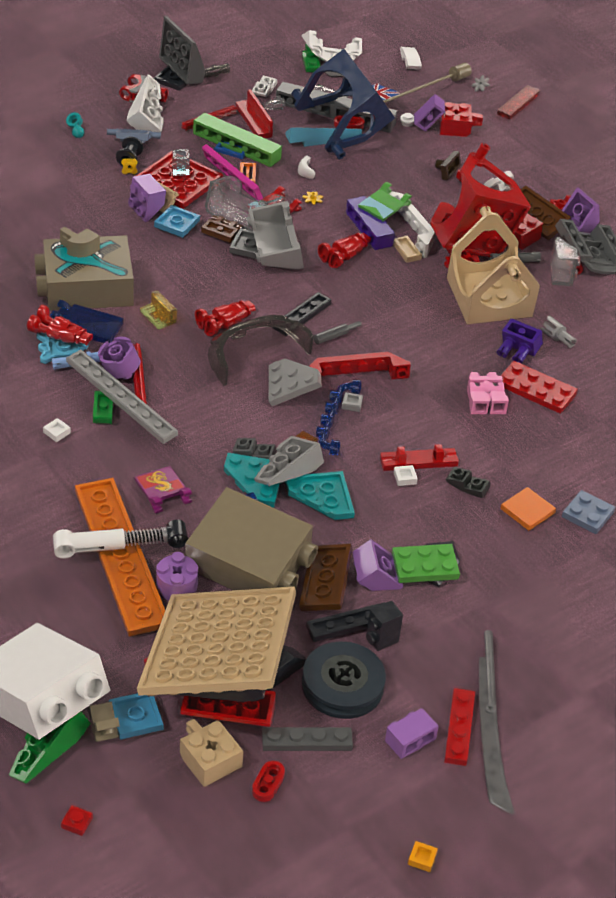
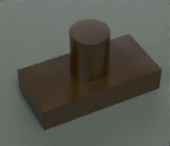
M453 151L446 160H436L435 167L436 169H441L442 180H448L461 166L460 152Z

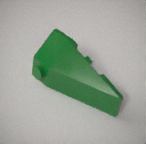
M80 711L41 739H37L27 733L24 738L26 744L18 752L9 776L27 784L78 742L91 724L90 721Z

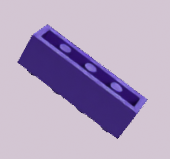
M366 196L348 199L346 214L361 233L370 236L371 242L369 243L373 249L379 250L392 247L395 232L389 227L386 220L382 221L358 207V204L367 199Z

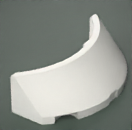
M309 30L302 34V38L311 51L325 62L341 51L340 49L323 47V40L316 37V31ZM353 38L352 42L344 48L353 60L362 53V38Z

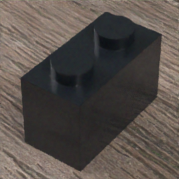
M392 600L370 609L366 638L368 643L373 645L377 651L398 643L400 639L403 614Z

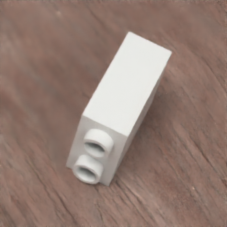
M39 623L32 625L0 646V717L37 739H41L111 691L98 653Z

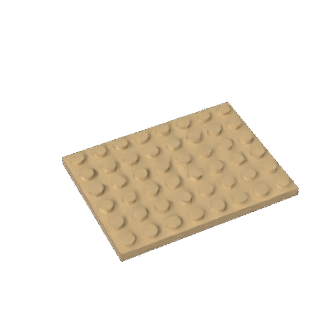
M295 587L171 594L137 686L138 695L220 693L234 690L240 692L252 689L267 690L273 688L296 596Z

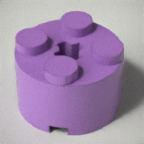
M116 337L113 342H105L98 351L99 360L103 368L116 379L131 378L133 372L137 370L141 363V359L131 340L127 337Z
M174 552L172 555L163 558L156 566V586L159 595L169 601L171 594L196 593L198 587V565L196 562L181 552Z

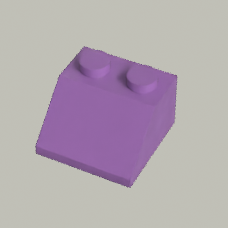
M577 187L562 211L571 217L579 232L591 233L600 222L599 205Z
M370 539L352 552L353 564L357 572L356 578L361 586H365L371 591L403 588V583L398 582L393 556L389 551Z

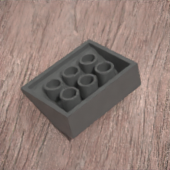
M164 16L159 58L167 66L169 65L187 85L203 83L205 68L196 42L169 17Z

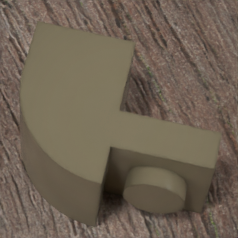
M63 227L60 229V244L67 247V254L70 256L87 257L100 250V236L88 228L76 234L67 227Z
M112 702L92 705L87 708L96 742L119 737L117 728L120 725L118 718H115Z

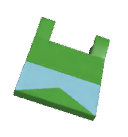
M385 182L378 191L358 204V207L385 221L402 207L409 206L412 202L409 200L412 195L405 193L401 200L390 195L392 190L389 187L392 184Z

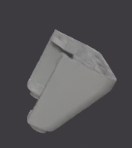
M288 201L248 209L249 217H247L249 227L252 226L258 252L255 253L257 263L261 262L262 266L294 270L303 269L301 248L296 238Z

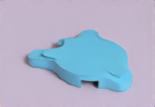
M37 333V339L43 342L38 344V350L42 353L40 361L44 364L51 362L52 358L68 357L79 350L84 351L88 348V344L66 343L62 340L49 338L45 333Z

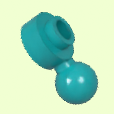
M77 112L70 113L66 118V123L72 129V135L75 138H81L84 136V129L81 127L83 119Z

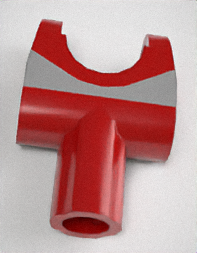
M132 74L128 78L129 85L122 86L119 90L121 98L134 102L146 76ZM131 79H136L138 83L134 84ZM160 87L161 99L159 101L166 102L168 89ZM123 90H126L129 93V96L125 95L123 93Z

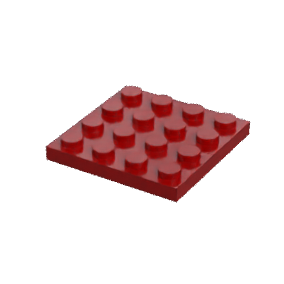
M173 150L136 175L151 174L156 181L178 193L179 196L175 198L174 205L182 209L223 180V174Z

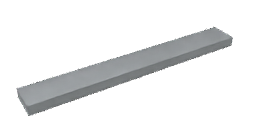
M79 350L66 357V362L161 443L165 444L178 436L177 429L85 352Z

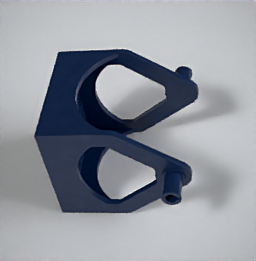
M342 49L314 71L302 92L297 88L291 93L292 97L296 100L294 106L298 111L334 101L339 97H353L349 111L344 114L325 145V150L333 152L337 159L345 157L346 152L343 148L365 142L395 119L392 112L345 49ZM336 72L343 76L342 84L335 92L315 98L310 97L312 90L323 73ZM359 112H370L371 124L366 133L344 140L340 138L354 115Z

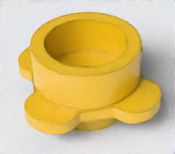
M123 159L121 161L123 174H136L138 172L136 169V159Z

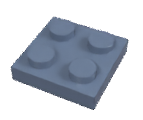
M581 490L565 508L562 517L597 534L614 513L615 506Z

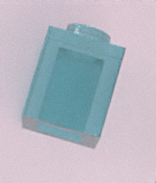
M172 149L173 175H190L189 149Z

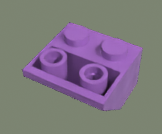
M151 174L132 177L130 198L128 200L129 206L144 222H148L164 206L166 190Z

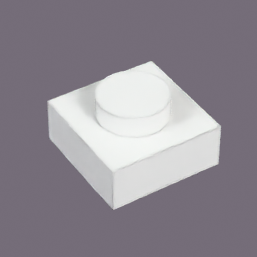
M57 418L43 427V433L57 442L70 434L71 428Z
M413 465L394 467V476L398 486L417 484V476Z

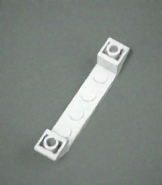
M393 191L390 193V195L399 200L404 195ZM411 203L409 206L402 207L398 212L418 234L415 246L423 258H426L433 246L435 232Z

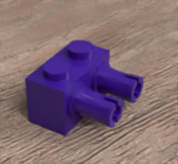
M510 318L502 330L503 343L497 350V354L500 357L506 358L511 349L515 348L518 351L512 357V360L519 361L522 364L528 354L535 356L542 346V330Z

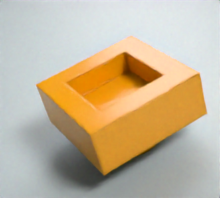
M415 841L408 865L431 872L438 848Z

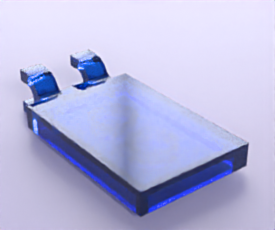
M63 300L58 302V307H61L59 311L53 310L50 314V317L53 319L56 316H61L85 328L88 333L93 334L92 340L101 343L112 342L124 323V318L76 304L71 307Z

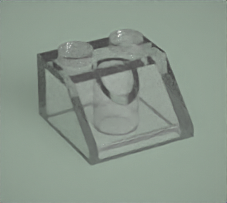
M555 237L550 261L552 285L573 286L574 279H577L576 267L580 265V256H578L575 247L559 237Z

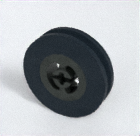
M331 642L316 648L307 657L303 668L302 690L308 702L318 711L335 718H357L371 712L380 703L384 692L386 672L381 660L368 648L352 642Z

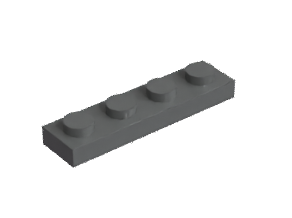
M262 727L263 751H352L351 727Z

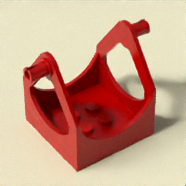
M485 143L480 144L476 153L471 152L460 170L462 188L456 208L449 203L441 202L430 220L434 232L445 249L452 250L453 246L482 218L480 209L484 206L486 210L487 206H489L491 212L497 213L513 234L531 208L517 183L485 158L490 150L489 145ZM475 166L484 167L509 185L511 190L498 191L489 188L473 179L470 173ZM444 217L448 218L446 221L441 223ZM496 230L483 231L462 252L490 257L491 253H502L507 243Z

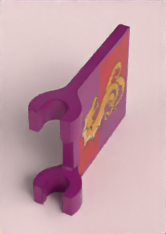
M171 466L134 477L136 483L150 501L155 514L163 512V508L160 505L163 503V499L180 495L184 504L192 502L189 496L192 494L191 489L185 487Z

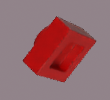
M71 805L61 822V828L83 836L93 819V813Z

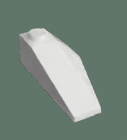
M149 74L146 76L128 112L126 121L136 130L161 132L164 120L160 113L163 111L162 106L159 104L161 99L160 84Z

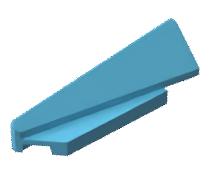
M290 128L285 132L289 143L302 142L304 147L323 145L327 143L336 128ZM345 128L340 138L344 140L361 135L362 129Z

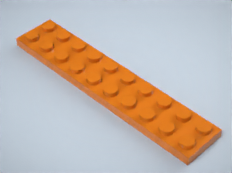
M114 478L75 485V492L90 531L121 528L126 532L128 530L130 532L134 531ZM133 543L132 546L131 544L129 546L126 544L125 549L97 551L128 636L158 630L165 613V608L140 545L136 543L135 546Z

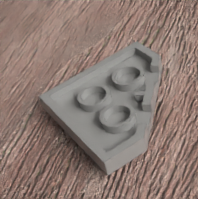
M285 358L269 365V403L271 406L322 387L321 373L318 369Z

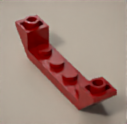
M390 352L321 357L317 358L309 367L318 369L321 373V378L327 375L388 370L391 379L409 378L411 363Z

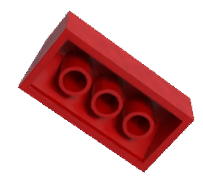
M265 690L264 699L256 702H236L184 696L180 714L271 727L276 692Z

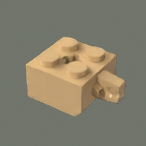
M195 719L186 722V731L189 735L180 739V754L183 761L203 787L242 768L243 750L219 720L203 728Z

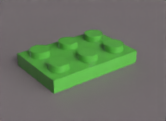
M452 544L392 548V556L399 583L455 580L460 577Z

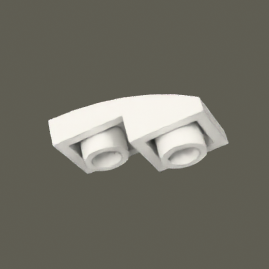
M401 47V57L405 61L406 69L420 70L422 65L417 50L411 47Z
M263 75L260 82H256L252 92L255 95L267 97L277 85V79Z

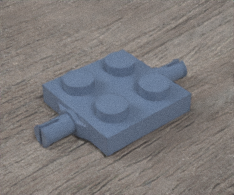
M107 128V135H116V138H120V141L131 136L138 138L142 143L151 138L161 139V132Z

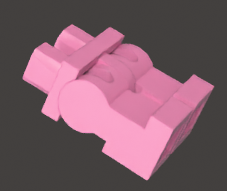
M471 372L467 386L470 413L487 414L489 408L490 414H506L509 399L505 395L502 376H497L496 372H489L486 376H480L478 372Z

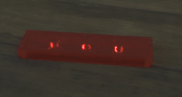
M529 85L525 86L497 110V115L510 120L540 94V90Z

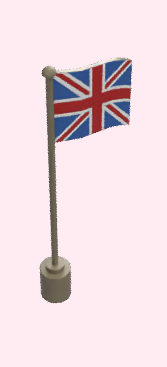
M466 62L458 64L449 69V75L403 93L381 86L378 83L372 86L384 103L447 78L459 81L471 75V67Z

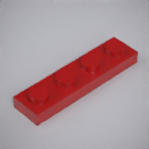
M459 688L453 689L444 763L461 766L467 765L475 691Z

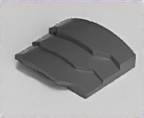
M560 219L555 227L561 238L590 271L600 274L616 273V235L609 225L597 224L591 233L579 232L573 220Z

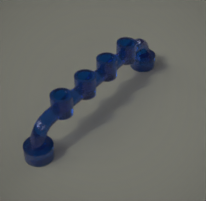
M353 379L352 382L339 385L336 391H330L329 400L332 403L326 402L325 413L328 414H322L320 423L323 427H317L316 437L319 438L320 446L329 450L331 455H338L340 451V440L332 439L331 443H329L326 439H328L330 428L333 426L334 417L338 412L339 403L342 401L343 392L351 390L353 394H360L361 380Z

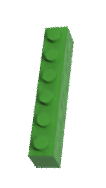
M203 113L194 119L193 134L216 144L220 142L221 146L234 152L242 153L244 151L246 157L269 167L281 160L282 146L207 113Z

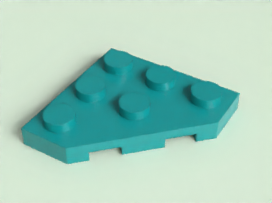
M228 453L224 464V472L228 476L230 475L235 480V484L243 492H246L250 498L274 508L280 483L268 486L255 482L254 479L262 467L269 464L270 460Z
M343 471L305 474L285 481L288 495L334 520L354 518L355 512Z

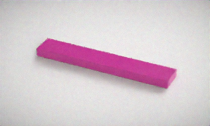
M207 144L202 146L205 158L254 199L257 201L263 199L258 185Z

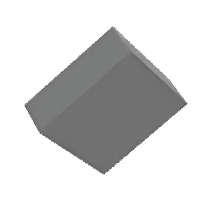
M345 392L342 409L360 412L363 395Z

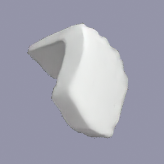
M306 155L299 163L298 174L313 180L316 172L308 166L311 158Z

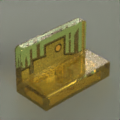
M158 290L151 292V304L140 308V312L158 330L176 323L177 309Z

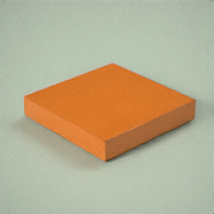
M528 487L502 503L500 508L528 531L556 512L554 506Z

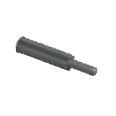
M357 321L349 325L342 324L314 334V342L318 345L345 335L349 330L361 326L362 323Z

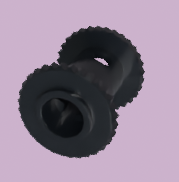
M126 137L122 141L123 149L118 150L116 153V160L121 166H123L121 163L123 159L137 160V156L144 149L142 142L136 137Z

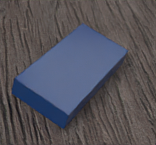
M220 142L214 147V151L239 159L245 157L244 151L242 153L234 152L221 146Z

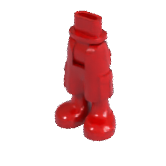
M356 233L355 235L353 234L335 241L332 244V248L328 243L323 242L318 245V255L324 263L328 262L331 268H338L344 261L350 260L367 247L368 243L371 242V238L365 233Z
M241 300L215 307L210 315H208L205 309L200 308L195 311V320L201 330L204 329L207 336H214L218 333L219 329H228L241 322L244 318L250 316L251 312L255 311L256 308L249 300L245 302Z
M43 304L38 308L37 316L32 314L27 322L28 331L45 333L49 338L62 340L66 343H75L77 345L82 343L87 345L93 338V334L88 333L85 328L72 323L68 319L61 316H56L54 319L51 318L48 306Z

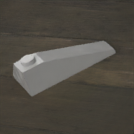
M290 436L276 448L277 453L270 456L269 464L264 465L254 479L255 482L271 486L312 473L324 463L320 443Z

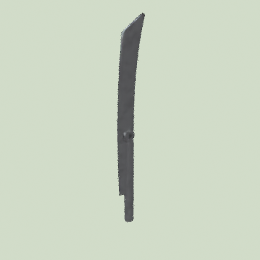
M487 630L484 632L485 657H479V703L488 799L491 804L509 814H514L505 779L499 743L493 633Z

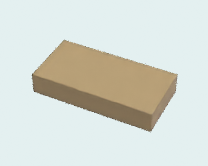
M408 236L394 238L393 245L406 263L422 260V254Z

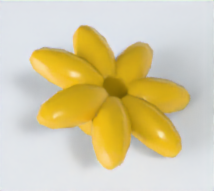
M307 192V195L302 196L306 199L305 203L312 202L313 205L316 202L322 203L321 199L323 196L318 195V192Z

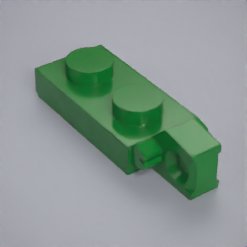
M305 44V50H302L305 72H314L321 67L319 59L308 45Z
M95 391L93 423L112 424L113 401L101 391Z

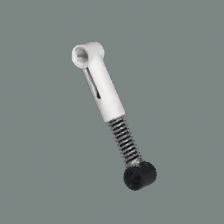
M178 519L168 522L166 527H161L160 529L153 528V530L150 528L149 530L146 529V531L139 529L138 531L135 530V532L133 530L126 532L121 528L72 533L69 530L62 529L53 534L54 553L57 557L64 559L73 556L74 553L125 549L126 544L127 546L129 544L132 546L134 543L136 546V543L138 545L142 543L143 545V542L147 545V542L149 544L153 542L154 544V541H156L158 544V541H160V543H167L173 548H181L185 546L188 540L186 524Z

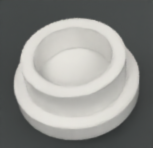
M405 113L400 117L401 124L406 127L412 126L415 121L411 113Z

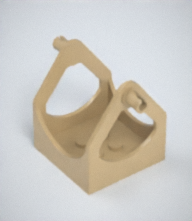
M484 206L480 209L482 218L453 246L447 280L467 324L533 317L540 285L518 257L517 238L497 213L491 212L489 206H487L486 210ZM496 230L508 244L507 251L488 261L472 262L461 257V252L483 231Z

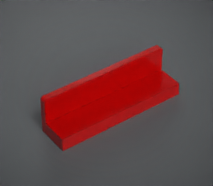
M250 89L247 92V100L237 101L236 107L253 134L265 139L271 138L273 121Z

